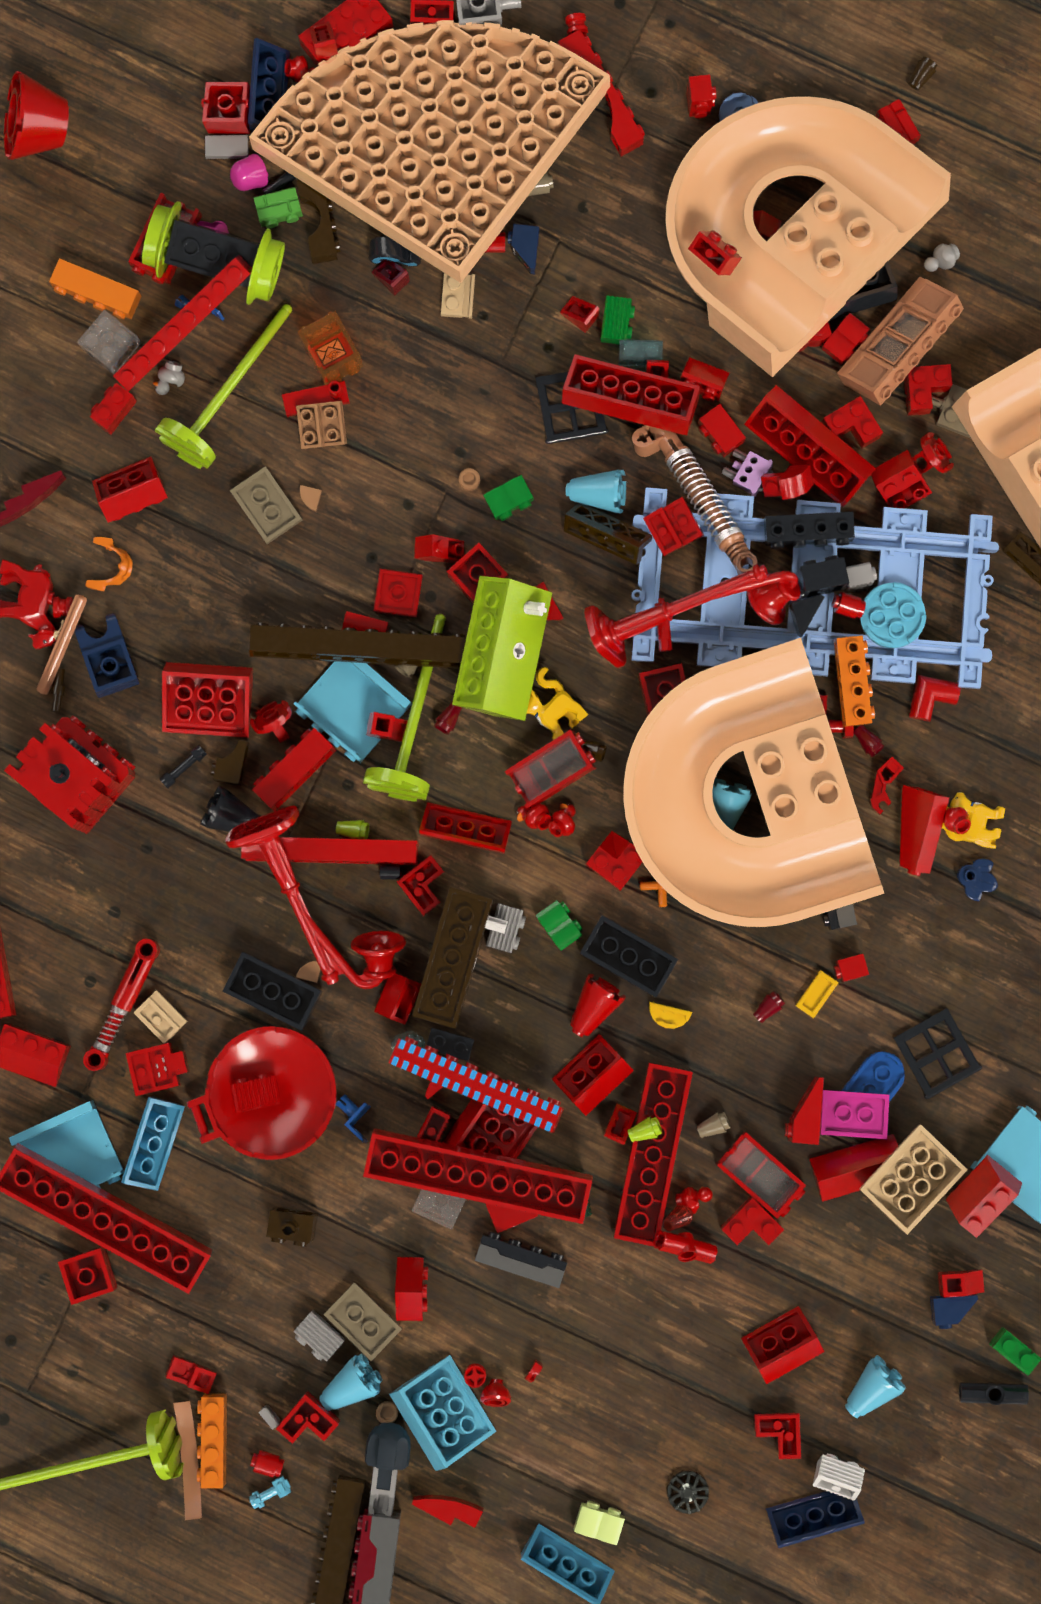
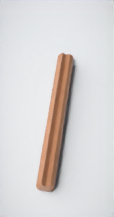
M75 595L36 688L41 694L47 695L84 610L87 598L82 595Z

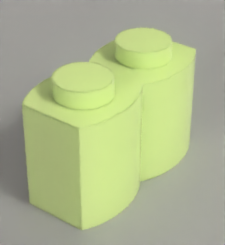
M587 1501V1504L581 1502L573 1528L574 1532L617 1545L625 1520L624 1516L621 1515V1511L611 1507L608 1510L599 1508L600 1504L593 1501Z

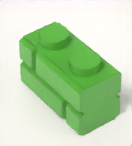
M295 187L254 197L261 227L274 228L278 226L279 222L287 221V223H293L303 216Z

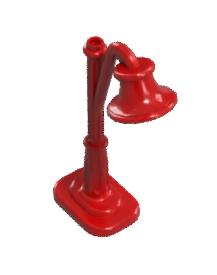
M755 564L752 570L669 604L662 602V605L634 613L617 621L610 619L594 605L586 607L584 613L594 647L601 656L615 667L620 668L627 661L624 640L641 634L667 620L672 621L673 616L711 600L747 591V597L756 614L771 625H779L785 619V605L789 601L798 600L801 591L798 584V576L795 573L779 571L768 574L765 565L759 566Z
M297 806L279 809L246 821L233 828L225 838L227 846L229 848L252 846L255 844L260 846L273 875L281 887V893L286 894L322 971L321 979L331 985L339 981L338 975L345 974L356 987L372 989L377 987L384 979L396 974V967L393 965L394 955L406 945V939L401 934L391 931H372L355 937L351 941V949L363 955L367 963L364 973L358 975L311 918L298 890L300 883L296 881L287 854L278 837L296 822L299 816Z

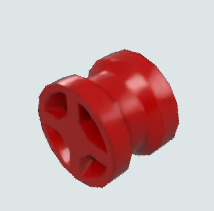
M573 13L565 17V23L568 25L567 35L579 29L583 35L588 33V27L585 25L586 15L584 13Z
M58 596L54 597V618L67 616L73 597H67L66 599H61Z
M478 1363L470 1364L464 1373L466 1384L472 1388L481 1387L486 1380L485 1368Z

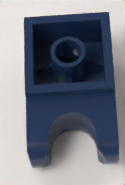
M114 613L106 616L107 632L101 638L90 637L81 624L77 625L74 631L98 698L140 684ZM110 665L115 668L113 671H106L109 670L108 666Z

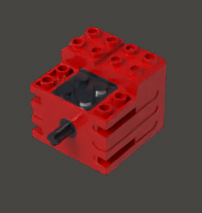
M72 715L70 718L62 717L56 725L52 724L50 726L44 723L39 729L47 736L42 742L32 737L24 750H21L16 756L23 765L18 768L9 764L4 771L71 828L88 834L135 779V771L133 770L136 767L123 757L119 759L117 756L120 753L107 743L102 746L101 742L103 739L90 729L86 731L84 729L86 725Z

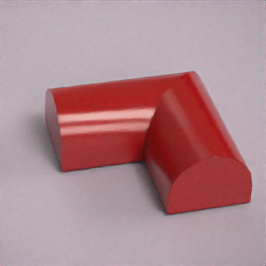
M917 675L909 718L930 722L935 701L956 705L961 691L958 683Z
M430 855L396 881L423 916L440 904V901L427 885L443 874L444 871Z
M800 1413L754 1414L755 1437H778V1459H801Z

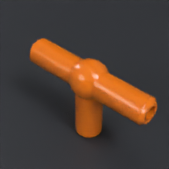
M657 881L640 882L641 891L658 890V906H667V891Z

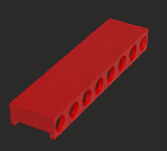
M279 837L289 862L418 865V841ZM259 845L241 846V859H246V861H266Z

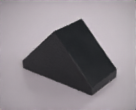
M823 595L792 602L789 605L797 636L802 637L825 598Z

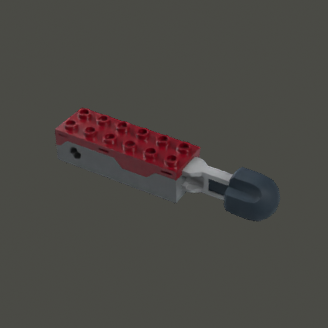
M392 1422L382 1423L374 1427L369 1433L366 1442L364 1460L368 1466L373 1467L369 1507L366 1506L364 1513L360 1512L357 1531H361V1535L357 1536L354 1553L358 1554V1558L354 1559L351 1576L355 1577V1580H352L350 1585L349 1599L353 1601L349 1604H390L401 1511L393 1510L398 1470H404L409 1466L411 1450L410 1437L407 1431L400 1425Z

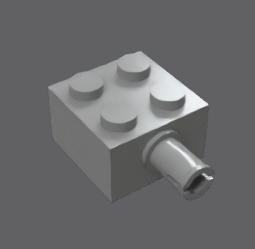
M456 0L459 25H466L469 22H472V24H485L486 22L500 24V27H502V10L521 8V0Z

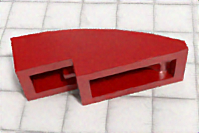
M444 1495L414 1496L411 1503L449 1525L452 1524L454 1518H457L474 1528L484 1509L470 1501Z

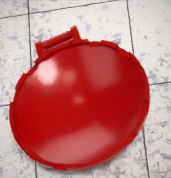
M260 1027L238 1035L224 1046L219 1055L214 1059L208 1072L205 1095L188 1101L187 1106L188 1109L192 1110L201 1135L199 1138L201 1144L221 1137L236 1151L249 1157L265 1160L283 1159L294 1156L310 1147L326 1130L336 1105V1080L326 1055L311 1039L288 1028ZM267 1073L270 1074V1077L275 1076L280 1104L236 1113L231 1085L235 1084V1080L248 1078V1081L256 1080V1076ZM201 1104H204L214 1130L212 1133L208 1131L199 1106Z

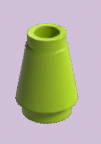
M364 820L338 821L336 834L351 839H367L369 823L364 822Z
M648 1117L631 1129H628L630 1140L635 1142L658 1138V1135L662 1134V1129L657 1117Z

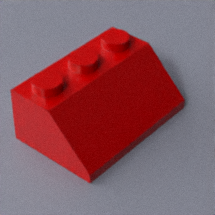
M151 456L92 481L98 504L108 523L120 520L123 516L139 512L147 506L158 504L168 498Z
M4 1024L0 1035V1068L56 1087L71 1045L11 1024Z
M599 1034L552 1080L579 1110L587 1116L634 1070Z
M987 1155L946 1197V1201L958 1223L977 1238L1019 1195L1022 1182Z
M799 1306L741 1338L766 1384L824 1352L815 1332Z

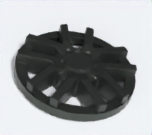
M682 1471L670 1480L667 1487V1496L675 1510L691 1514L699 1512L705 1506L709 1498V1489L705 1479L700 1474L693 1471ZM687 1475L686 1482L684 1483L679 1477ZM690 1475L696 1477L693 1484L689 1483ZM699 1479L704 1486L696 1487ZM675 1480L681 1484L680 1488L673 1485ZM671 1488L678 1492L677 1494L673 1495L672 1497H671ZM705 1490V1495H697V1491ZM681 1497L682 1500L678 1504L673 1502L674 1499ZM696 1499H704L698 1506ZM694 1501L696 1508L690 1510L689 1502ZM685 1502L687 1510L680 1508V1506Z

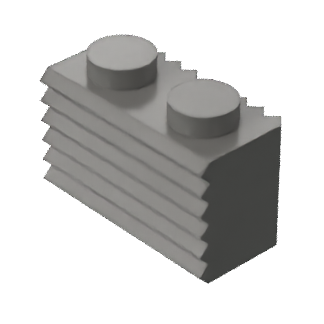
M870 562L846 567L850 588L847 589L846 587L843 592L851 594V592L868 590L874 583V580H877L875 567H871Z
M498 904L494 917L508 921L505 934L490 930L486 946L512 953L513 949L517 950L520 937H517V932L519 928L523 929L526 916H523V910Z
M314 1310L294 1330L296 1334L295 1339L303 1346L308 1344L313 1349L311 1353L320 1361L322 1359L328 1361L345 1341V1338Z

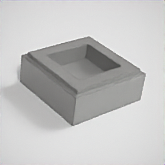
M266 1404L259 1411V1414L272 1430L280 1424L281 1419L269 1405Z

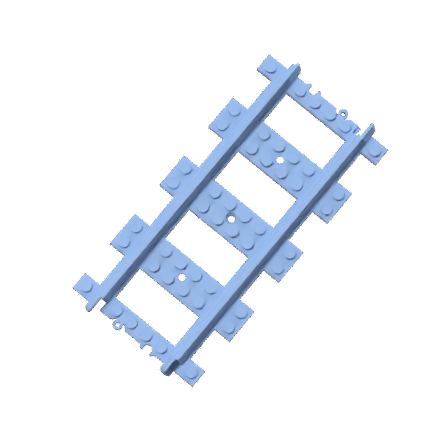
M645 489L643 515L634 516L633 527L651 534L643 518L666 506L667 489ZM717 493L720 496V500L724 502L723 505L727 507V511L730 512V516L737 523V527L741 529L744 535V542L749 550L751 541L765 542L764 519L752 518L754 496ZM797 500L796 514L840 512L841 503ZM884 507L882 528L854 526L855 538L852 542H849V545L838 546L836 542H833L823 547L806 544V547L793 548L791 572L795 574L800 566H803V562L809 560H816V563L823 562L826 557L837 555V548L880 551L877 586L894 582L902 583L914 589L920 597L922 596L924 555L967 558L961 643L919 640L917 637L913 642L904 647L885 648L875 644L867 635H863V641L866 640L868 646V653L865 654V658L872 659L871 680L914 684L916 665L919 662L959 666L958 687L981 688L982 662L987 663L991 661L992 651L983 648L984 634L988 629L982 628L980 621L989 618V615L986 613L987 590L985 587L991 586L994 579L991 575L984 576V573L989 570L990 555L978 554V552L996 553L999 550L998 543L990 542L993 516L971 514L969 516L968 535L926 532L928 510ZM693 513L704 533L702 537H707L703 589L720 583L722 578L730 579L738 574L727 554L718 548L714 541L715 537H712V532L707 530L708 526L704 525L705 521L701 520V515ZM706 514L703 516V519L708 518ZM711 525L709 529L713 530L715 528L713 525ZM653 536L652 541L643 548L646 554L639 562L638 586L642 591L636 589L631 595L634 601L641 600L636 605L635 613L655 607L659 599L662 552ZM749 564L744 565L742 568L748 569ZM747 591L701 604L700 621L676 619L670 621L672 642L698 644L697 666L714 667L741 658L742 648L765 650L801 638L812 674L814 676L826 677L828 676L829 655L835 656L833 640L836 638L862 636L831 632L833 607L831 605L834 592L823 594L825 598L802 637L797 636L789 607L787 629L744 625ZM657 626L633 636L632 661H654L655 641H658Z

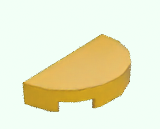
M653 1002L649 1003L652 1019L664 1028L675 1029L683 1026L692 1014L690 1011Z

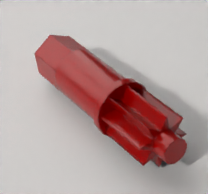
M659 598L655 607L662 605V602H665L664 598ZM667 620L657 625L659 651L661 652L672 650L670 621Z

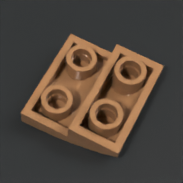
M342 401L296 406L301 449L347 444Z

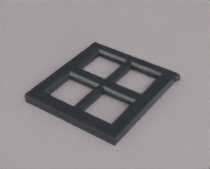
M568 372L536 377L547 437L545 443L547 444L607 434L609 432L606 429L604 414L595 412L597 426L578 429L575 410L581 408L562 403L549 405L545 385L561 382L565 384ZM569 411L573 431L554 434L551 414Z
M947 1008L893 1038L924 1092L925 1099H930L982 1069V1065L978 1064ZM944 1021L954 1039L937 1048L927 1029ZM922 1033L932 1052L915 1060L906 1041ZM959 1047L969 1066L952 1075L942 1056ZM938 1060L947 1079L931 1087L920 1068Z

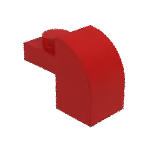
M810 464L790 465L784 473H765L761 476L764 496H782V500L801 496L807 493L814 485Z
M371 712L369 713L366 735L378 739L402 742L408 720L398 719L393 715Z

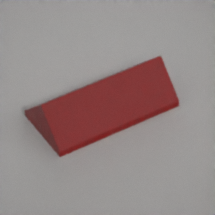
M427 802L419 834L425 837L505 854L512 821Z
M894 1134L887 1135V1139H874L810 1158V1165L821 1201L860 1191L859 1188L898 1147Z

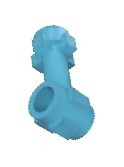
M282 1475L272 1481L273 1487L262 1493L258 1491L253 1492L252 1496L249 1497L253 1508L259 1507L260 1509L264 1507V1501L277 1494L279 1498H282L291 1493V1485L288 1479H285Z

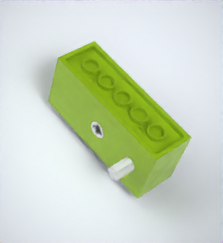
M479 577L452 705L496 717L525 721L552 592L512 579Z

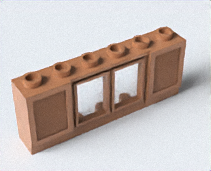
M919 277L837 372L842 383L881 406L891 396L896 387L904 381L908 373L919 363L926 352L933 347L938 338L946 332L950 324L959 317L964 308L958 295L927 279Z

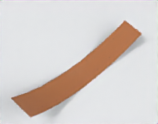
M190 1401L173 1403L178 1435H181L182 1439L180 1452L182 1463L184 1462L182 1472L185 1520L202 1518L200 1482H197L199 1464Z

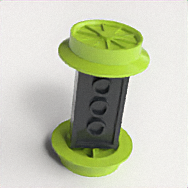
M179 201L171 208L162 205L156 206L144 241L142 264L154 267L157 278L163 276L168 264L214 278L236 256L240 255L252 267L251 274L240 284V286L248 288L247 305H250L256 298L270 301L277 283L285 250V242L272 239L271 229L267 228L261 242L257 243L181 220V202Z

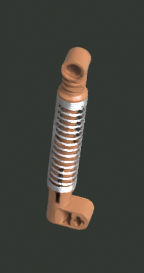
M647 425L637 429L632 435L635 452L641 457H647L662 450L666 457V465L671 472H674V477L678 478L677 482L681 483L680 487L685 488L684 493L688 494L687 498L691 499L690 503L695 504L694 509L698 510L697 514L701 515L702 521H705L704 525L708 526L707 530L712 532L711 536L715 537L714 541L718 548L730 558V561L737 570V574L752 570L753 566L758 564L756 556L750 552L745 544L741 529L737 527L734 518L730 516L727 507L723 505L724 502L720 500L717 491L713 489V485L710 484L707 475L703 473L700 464L696 462V458L693 457L691 450L683 445L678 435L674 432ZM701 509L704 510V513L702 514L699 513ZM705 514H706L707 517H708L707 519H703V516H704ZM713 525L715 529L710 530L709 528ZM747 564L752 565V567L749 569L742 568L744 565Z

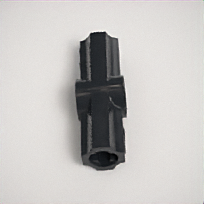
M960 1382L959 1401L961 1403L1028 1405L1029 1391L1027 1384ZM997 1388L999 1391L998 1396L990 1399L989 1391Z

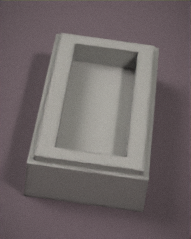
M248 135L205 136L206 159H244L249 156Z

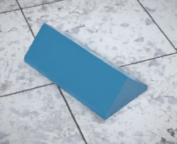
M155 1096L148 1097L121 1183L158 1191L185 1106Z
M541 1524L537 1525L521 1552L522 1561L591 1604L601 1603L615 1570Z

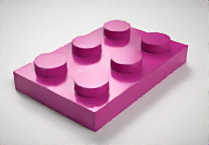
M823 1090L820 1135L887 1139L889 1095Z

